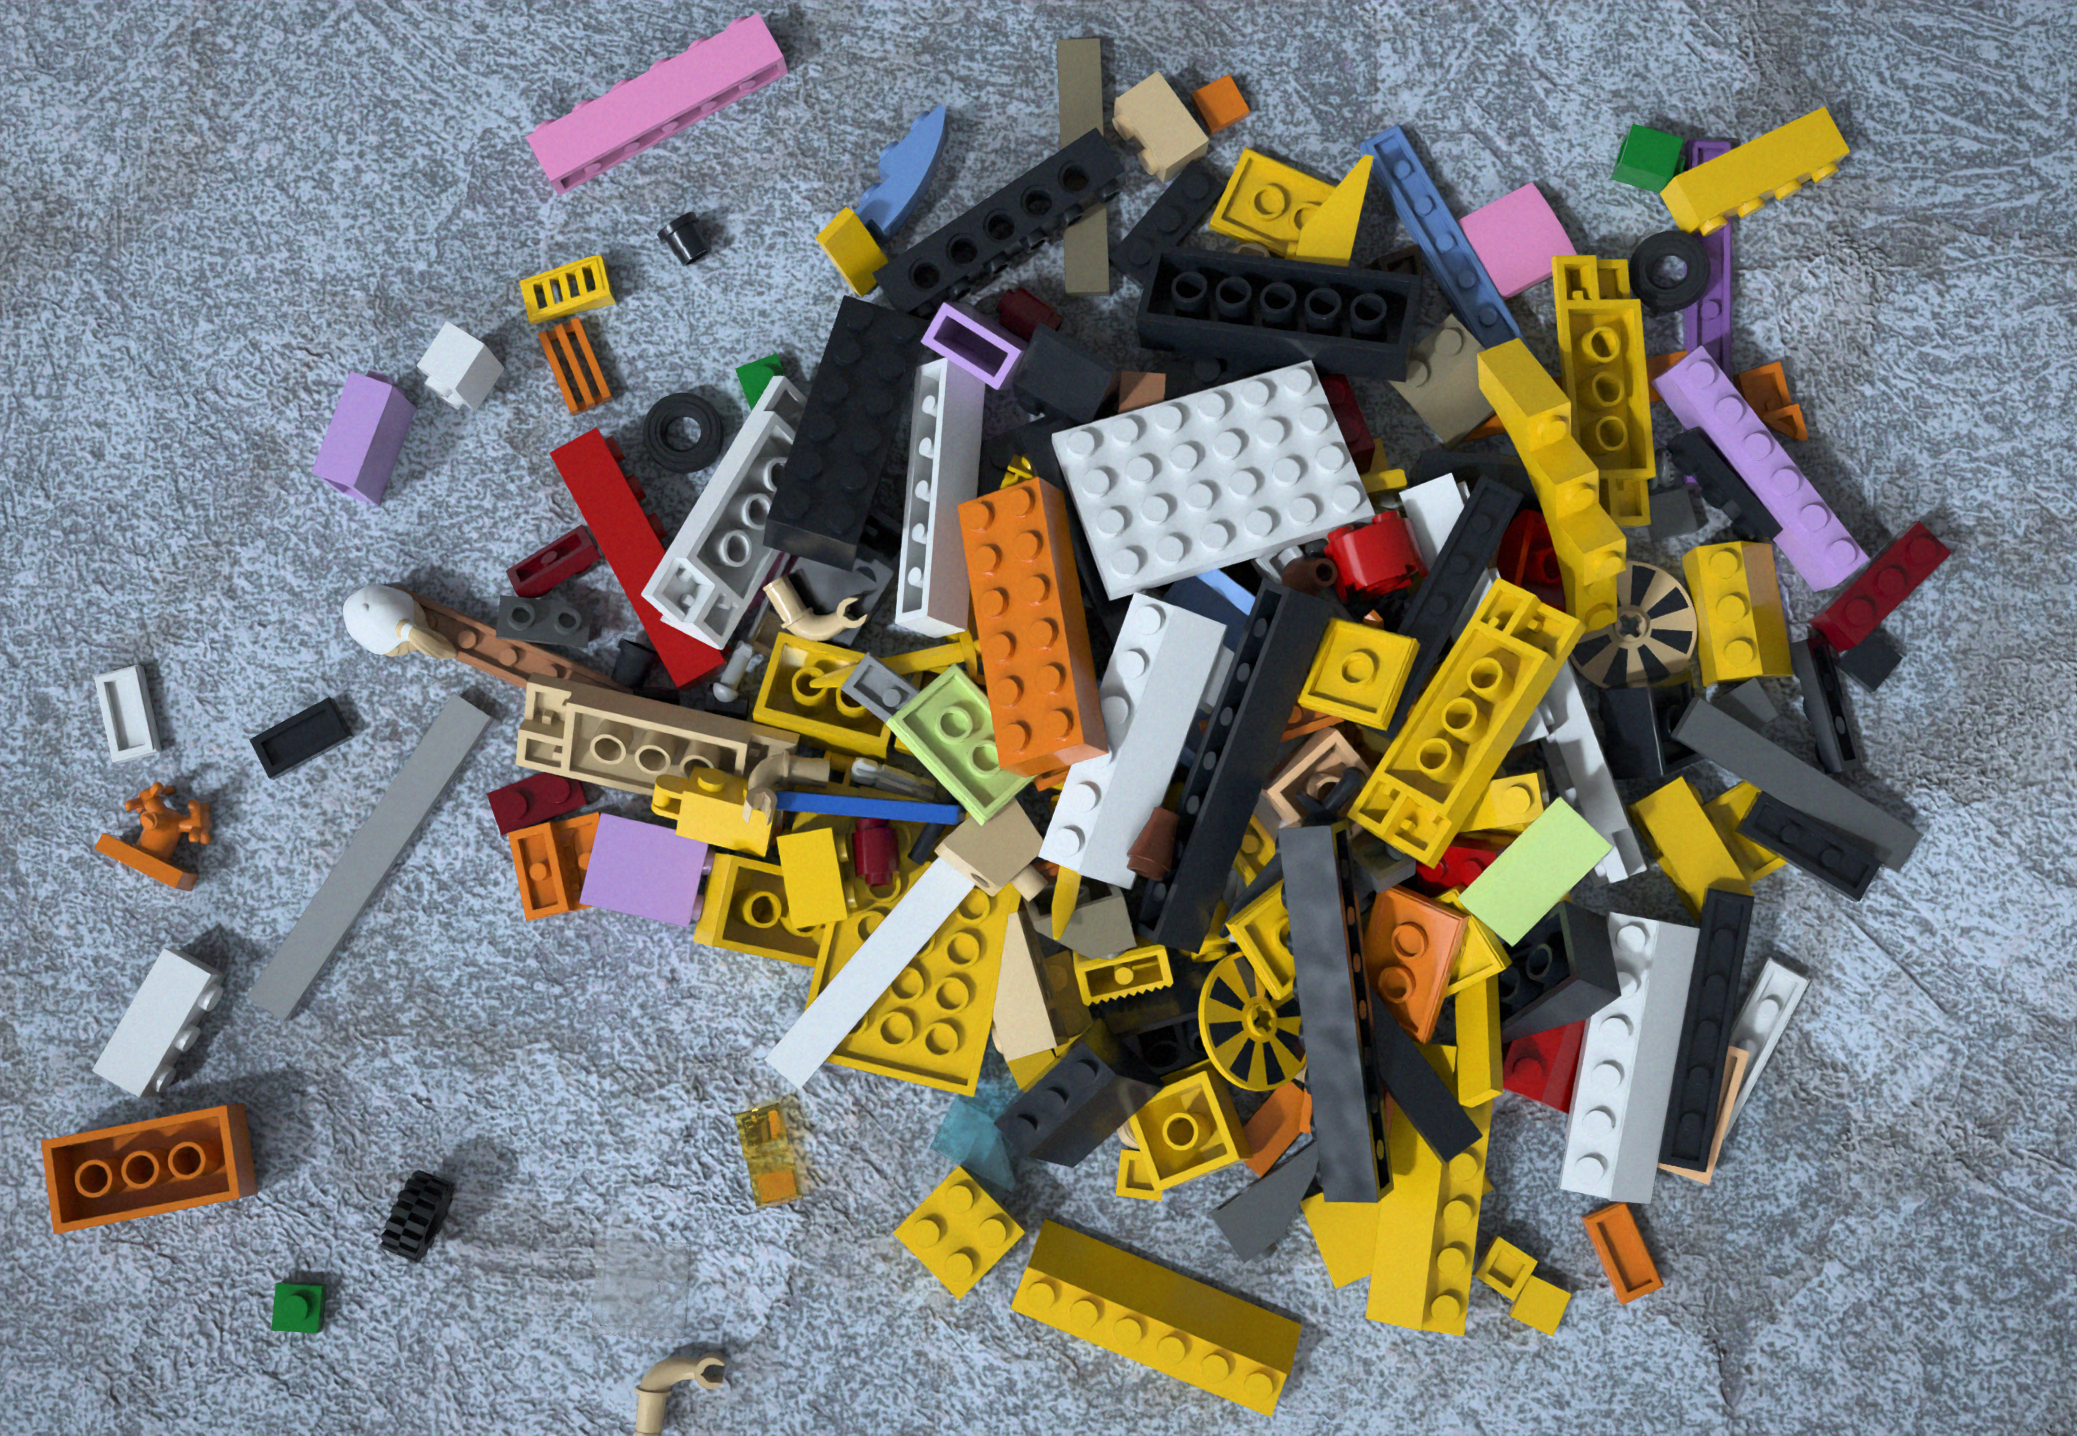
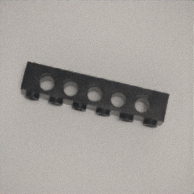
M1095 127L872 274L894 310L930 320L938 312L936 307L943 304V302L950 298L953 301L962 299L975 288L973 283L988 274L990 277H994L1002 273L1011 265V258L1024 250L1027 253L1037 250L1048 241V234L1060 226H1063L1064 229L1074 226L1085 217L1086 209L1097 202H1100L1102 205L1109 203L1119 196L1123 191L1122 186L1126 184L1125 169L1097 127ZM1073 176H1083L1089 181L1087 186L1080 191L1069 190L1065 183ZM1036 200H1046L1051 204L1050 210L1046 214L1039 216L1031 214L1028 208ZM999 224H1009L1014 228L1013 234L1007 239L998 240L991 236L992 230ZM962 248H972L977 251L975 259L968 264H959L954 261V257ZM926 272L939 274L940 279L934 287L924 289L917 285L918 279L922 274Z

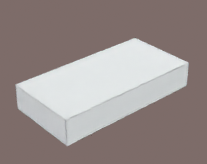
M134 665L95 675L94 679L112 762L120 764L162 753L144 667Z

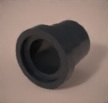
M689 212L678 217L657 233L661 243L669 245L683 267L698 261L711 251L697 225L699 219L695 212Z
M620 638L617 645L620 652L610 679L632 689L634 687H643L654 663L659 664L661 658L658 652L651 648Z
M710 683L706 694L704 712L747 721L750 695L739 693V696L734 701L722 702L715 697L713 692L714 684Z

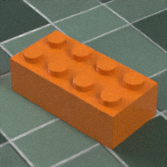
M245 1103L223 1105L41 1141L53 1234L230 1201L258 1194Z

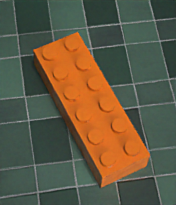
M1036 477L958 504L999 768L1027 778L1109 754L1063 491L1042 478Z

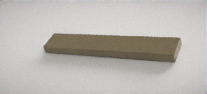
M1100 38L1057 40L1060 150H1062L1095 127H1097L1104 138ZM1073 176L1066 181L1065 186L1069 190L1080 191L1087 186L1089 181L1083 176ZM1097 202L1085 210L1086 215L1081 221L1070 228H1063L1065 297L1109 296L1106 204L1102 205L1100 202Z

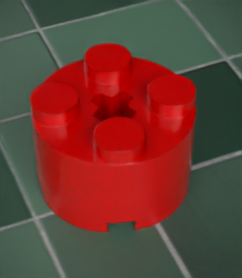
M1392 510L1371 519L1373 525L1356 531L1354 526L1350 525L1338 528L1327 534L1329 544L1324 547L1323 551L1326 559L1331 560L1337 568V578L1334 584L1342 604L1352 603L1349 596L1352 594L1360 593L1362 600L1366 601L1384 596L1393 590L1396 592L1412 585L1410 576L1418 571L1422 579L1428 575L1429 569L1411 519L1401 518L1398 510Z

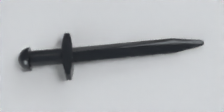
M1355 766L1344 768L1341 771L1344 776L1322 802L1298 790L1295 793L1297 799L1310 812L1303 821L1340 819L1341 817L1337 812L1358 788L1363 790L1367 780L1363 770ZM1349 827V829H1350V837H1351L1352 834H1353V832H1352V829ZM1276 854L1234 902L1219 931L1221 938L1231 934L1225 922L1284 878L1282 863L1277 860Z

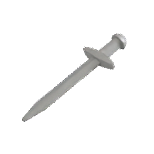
M785 552L772 582L785 575L794 556L793 554ZM767 594L760 605L745 640L738 642L720 683H714L713 685L715 697L722 702H732L739 696V693L736 692L737 687L756 648L752 644L772 603Z

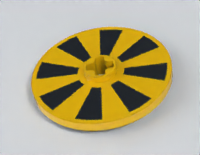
M1243 951L1232 953L1219 961L1205 980L1199 1001V1029L1205 1050L1216 1069L1227 1080L1240 1088L1252 1091H1266L1282 1087L1300 1072L1307 1060L1306 1051L1302 1048L1299 1041V1026L1302 1022L1300 1004L1295 1000L1293 990L1281 1000L1272 998ZM1258 1015H1259L1260 1020L1257 1021L1256 1026H1255L1254 1020H1255V1019L1258 1017Z

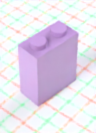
M943 302L921 340L923 344L996 390L1013 388V380L1029 345L1027 341L967 303Z
M368 370L366 376L350 371L311 473L341 494L379 506L416 407L405 397L406 391L393 385L394 380L372 370Z
M601 813L579 903L689 927L690 919L698 920L700 918L705 898L704 893L697 892L701 874L708 876L711 872L716 849L708 848L709 843L678 836L675 829Z

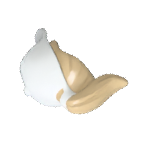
M380 584L369 585L349 596L344 603L343 615L349 634L372 653L394 657L404 656L419 650L426 656L437 659L457 657V651L452 643L440 632L429 628L426 615L420 604L402 590Z

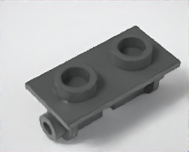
M500 595L496 638L588 648L592 605Z

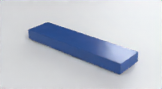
M797 790L775 791L777 810L951 825L961 824L966 820L967 810L961 804Z

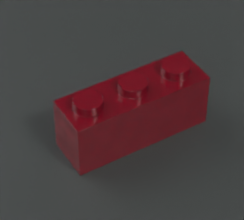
M1918 521L1900 531L1807 622L1822 637H1827L1828 643L1838 653L1855 647L1923 582L1951 552Z

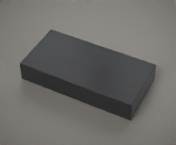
M328 697L249 739L268 778L276 780L351 740L354 736L335 699Z

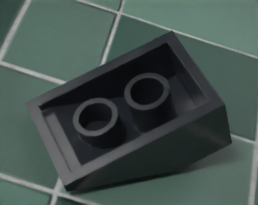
M1563 900L1550 909L1513 947L1507 942L1502 944L1512 963L1507 969L1498 972L1501 1044L1587 1019L1621 997L1606 917Z

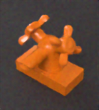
M155 782L152 787L143 790L136 798L129 799L124 805L128 812L136 809L139 815H141L140 822L144 830L137 842L132 843L119 836L102 833L94 849L168 886L191 892L199 875L173 863L170 858L182 834L185 832H189L190 842L200 840L201 845H208L211 842V836L208 832L210 830V817L208 814L210 805L208 803H199L197 800H189L188 808L191 814L181 815L178 811L167 808L162 800L176 793V790L170 785L164 787L162 783Z

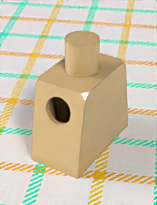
M1015 797L982 826L970 815L934 850L940 858L993 897L1010 882L1029 902L1048 884V881L1030 863L1039 855L1044 840Z

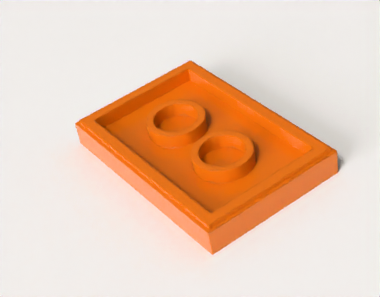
M1396 884L1380 894H1376L1363 942L1368 982L1408 1037L1425 1045L1432 1039L1469 915Z

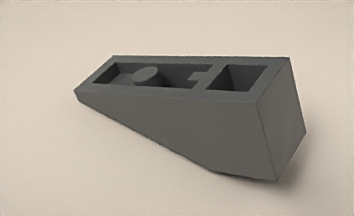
M1314 1139L1268 1170L1262 1178H1257L1209 1212L1244 1264L1250 1259L1257 1264L1278 1249L1274 1242L1284 1235L1316 1174L1319 1154L1317 1141Z

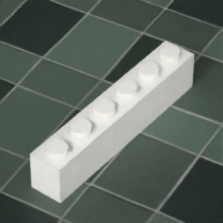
M947 358L916 367L895 624L933 638L967 631L970 581L957 505L977 498L985 393L984 381Z
M1452 473L1399 492L1406 514L1413 522L1429 571L1470 497L1466 482L1463 481L1456 484ZM1486 566L1451 632L1454 644L1459 639L1497 577L1501 579L1497 567L1488 570ZM1545 697L1537 705L1510 750L1549 736L1546 726L1552 725L1555 722Z

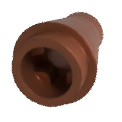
M1297 557L1285 566L1282 574V584L1318 597L1329 585L1335 582L1337 568L1329 559Z
M1154 807L1151 817L1126 854L1130 858L1126 868L1141 876L1162 881L1165 871H1171L1175 837L1180 816L1168 810Z

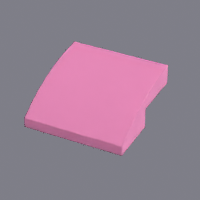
M1532 182L1457 220L1504 301L1553 276L1551 257L1555 255H1577L1558 218Z

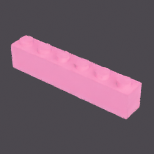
M759 13L751 17L742 16L733 20L723 32L711 38L702 37L697 39L688 47L687 51L678 56L658 60L650 67L648 72L635 79L626 78L617 82L611 88V91L597 99L591 98L581 101L572 109L571 113L560 119H550L540 123L532 134L526 136V139L558 196H561L788 74L784 56Z

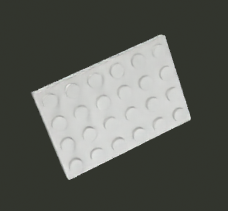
M1311 360L1052 434V445L1109 601L1134 594V592H1141L1327 537L1328 533L1341 527L1353 525L1355 529L1372 524L1371 519L1375 517L1372 505Z

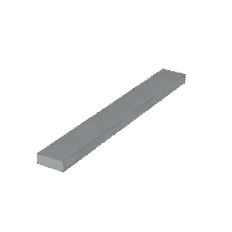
M453 693L246 996L247 998L283 1022H289L493 722V717L456 693Z

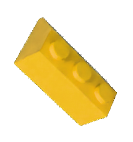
M1736 541L1694 547L1683 555L1681 560L1686 590L1693 604L1697 619L1695 644L1703 688L1742 683L1754 677L1758 681L1794 675L1791 667V657L1771 544Z
M778 632L753 711L755 724L800 734L799 744L824 751L830 750L854 757L867 758L881 765L887 764L895 737L893 731L884 721L842 691L841 687L811 688L809 685L810 681L845 666L859 664L866 654ZM909 674L901 675L908 681Z

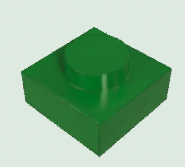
M777 353L735 368L751 411L754 409L772 377L785 376Z
M286 1281L276 1283L271 1331L316 1334L322 1332L327 1284Z

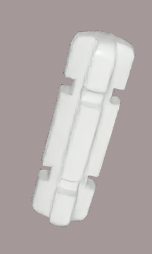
M858 757L853 761L850 770L852 781L871 785V787L882 791L932 802L936 791V783L923 777H915L914 774L884 764H877L876 761Z

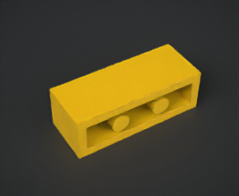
M1682 776L1664 783L1625 806L1694 923L1699 924L1705 888L1753 896L1754 893L1749 886L1752 880L1747 869L1740 861H1734L1724 846L1728 842L1723 830L1715 821L1710 822L1700 807L1703 805V799L1699 791L1691 782H1685Z

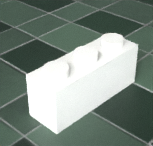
M163 948L92 1071L139 1098L157 1096L158 1092H164L176 1075V1069L173 1067L182 1051H188L198 1038L200 1028L197 1025L205 1011H211L223 994L221 984L226 975L181 949Z

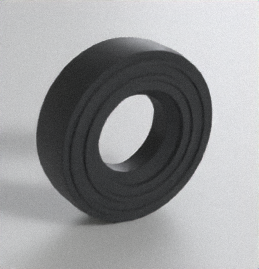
M1680 231L1659 232L1645 239L1634 251L1628 268L1629 282L1633 293L1645 306L1660 312L1683 310L1694 304L1703 295L1708 286L1711 275L1709 257L1703 245L1691 235ZM1666 256L1679 257L1687 265L1685 278L1681 283L1673 287H1662L1652 279V269L1655 263Z
M674 393L660 399L649 410L643 425V440L648 453L658 465L671 472L688 474L706 468L716 459L723 445L724 427L718 412L707 400L691 393ZM677 418H692L700 426V438L689 449H677L668 443L667 429Z

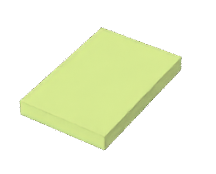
M956 663L951 665L897 711L886 723L893 733L981 826L1038 776L1034 775L1024 778L999 768L988 696Z
M1559 796L1457 899L1471 913L1513 947L1613 846Z

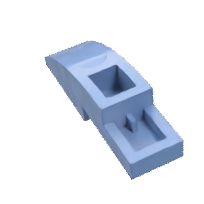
M941 104L931 113L925 111L920 114L910 127L911 132L900 143L893 141L883 150L879 157L880 162L877 164L880 180L883 183L881 185L875 183L870 186L860 199L861 204L853 211L870 235L874 233L885 244L896 235L916 210L938 168L948 128L947 111Z

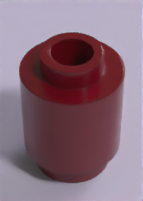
M1020 286L1016 292L1009 288L996 308V311L1001 314L998 323L1028 343L1040 322L1058 332L1064 321V318L1056 313V307L1024 286Z
M867 818L856 821V832L851 834L856 879H865L867 887L893 884V876L901 874L902 871L898 833L896 828H892V820Z

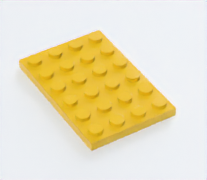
M861 785L858 796L925 801ZM966 811L967 819L971 815L968 811ZM852 816L847 836L850 861L843 862L846 881L854 880L858 907L851 908L853 915L851 918L826 923L804 1012L939 857L934 850L961 824H947L925 863L919 865L909 859L907 855L927 822L891 819L892 828H896L898 833L902 873L893 876V884L867 887L865 879H856L851 834L856 832V821L869 817ZM1010 882L994 897L988 895L975 885L824 1062L974 1097L993 1019L1008 915L1018 911L1022 894Z

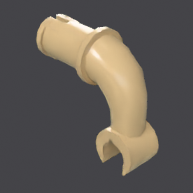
M786 574L763 587L764 592L784 622L781 625L782 629L787 628L795 636L809 641H825L837 636L847 628L860 627L869 620L872 614L871 611L861 618L848 614L850 605L863 597L853 595L840 602L837 611L828 615H815L812 607L806 608Z
M783 750L782 754L771 755L760 761L749 776L748 792L741 813L744 821L749 824L752 811L760 808L766 815V826L772 822L777 797L771 788L775 784H779V787H785L786 784H800L826 788L829 779L830 760L827 758L798 757L789 755V751Z
M707 1352L701 1355L700 1358L670 1357L657 1362L644 1374L641 1383L635 1386V1393L639 1395L635 1436H662L667 1397L672 1395V1386L682 1380L696 1379L697 1383L706 1389H715L722 1385L723 1377H711L706 1374L704 1369L711 1364L724 1366L725 1358L719 1353Z

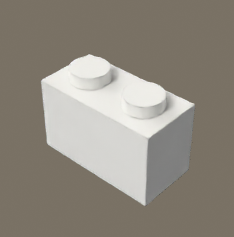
M446 321L417 364V367L428 377L424 384L435 391L438 398L457 410L463 404L475 412L505 369L484 343Z

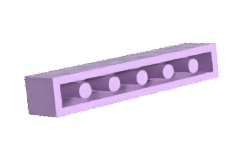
M1702 345L1681 357L1650 382L1687 431L1694 429L1783 528L1773 540L1814 592L1837 586L1869 560L1868 556Z

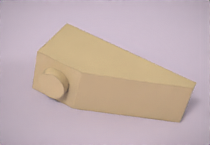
M1027 910L1017 911L1008 915L993 1011L995 1026L992 1027V1038L998 1052L1004 1054L1006 1062L1069 1043L1037 931L1034 929Z

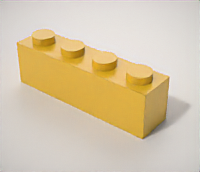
M1824 106L1675 176L1660 192V195L1681 232L1693 235L1701 231L1703 237H1706L1728 224L1726 218L1738 214L1741 219H1744L1761 210L1765 206L1763 201L1774 196L1778 201H1782L1801 190V183L1813 179L1814 183L1817 184L1830 178L1840 170L1837 164L1850 153V150Z

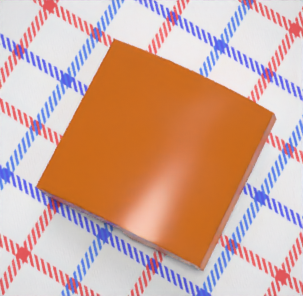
M595 812L557 823L547 822L508 833L526 921L544 919L594 907L580 904L579 902L601 813L605 812Z

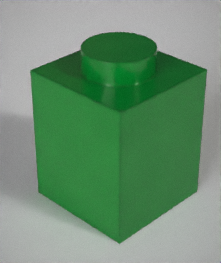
M1632 124L1621 141L1611 180L1660 194L1675 176L1682 173L1686 156L1680 155V150L1684 138Z

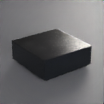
M1870 632L1857 646L1846 650L1835 665L1868 693L1876 691L1903 658L1873 632Z

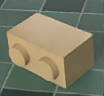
M1156 71L1115 99L1114 118H1112L1115 129L1125 141L1132 140L1140 151L1137 153V156L1143 168L1151 176L1156 173L1163 184L1180 174L1192 160L1197 162L1206 156L1209 139L1159 71Z

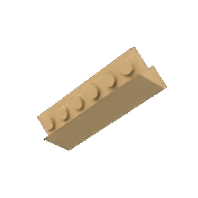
M532 672L527 681L524 720L518 729L515 765L653 797L655 781L658 776L670 774L689 779L694 766L715 768L725 774L749 780V776L760 761L769 756L782 754L783 750L789 751V755L797 756L800 734ZM786 784L785 787L779 788L791 790L792 784ZM779 810L776 826L781 827L785 810Z

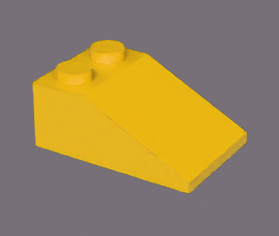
M715 853L711 872L707 876L704 903L700 918L697 921L693 942L815 968L826 923L797 929L792 928L782 866L734 855Z

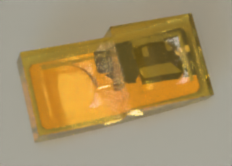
M776 1103L735 1114L743 1158L747 1162L756 1208L763 1210L804 1199L781 1104Z

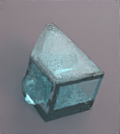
M967 1096L965 1101L956 1097L930 1149L1012 1192L1016 1184V1177L1002 1132L993 1124L997 1117L989 1114L993 1106L976 1096Z

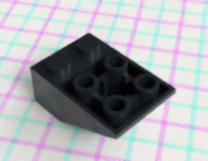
M875 506L872 508L852 572L799 557L788 575L790 582L806 608L812 607L815 615H828L837 611L839 603L853 595L863 597L850 605L848 614L861 618L872 611L869 620L860 627L847 628L833 638L818 642L850 650L898 584L903 525ZM771 603L769 611L780 617Z

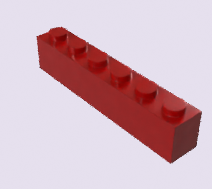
M596 427L550 452L552 460L676 687L685 693L725 671L729 663L725 656L732 653L728 643H726L723 650L716 649L660 621L663 614L641 595L667 552L661 539L667 537L668 534L655 512L649 516L640 501L647 498V495L635 474L627 477L619 462L625 460L626 457L614 436L605 438Z

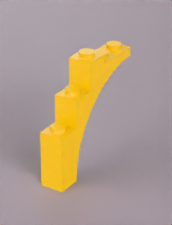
M1519 338L1477 353L1479 388L1496 411L1511 437L1540 502L1560 568L1566 601V613L1580 620L1585 625L1586 630L1582 635L1594 630H1600L1609 624L1617 622V573L1626 570V537L1599 504L1598 468L1571 436V401Z

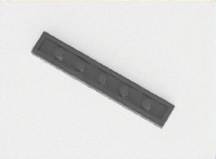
M1699 697L1692 698L1671 734V737L1746 783L1767 793L1882 862L1881 865L1890 871L1899 873L1921 836V833Z

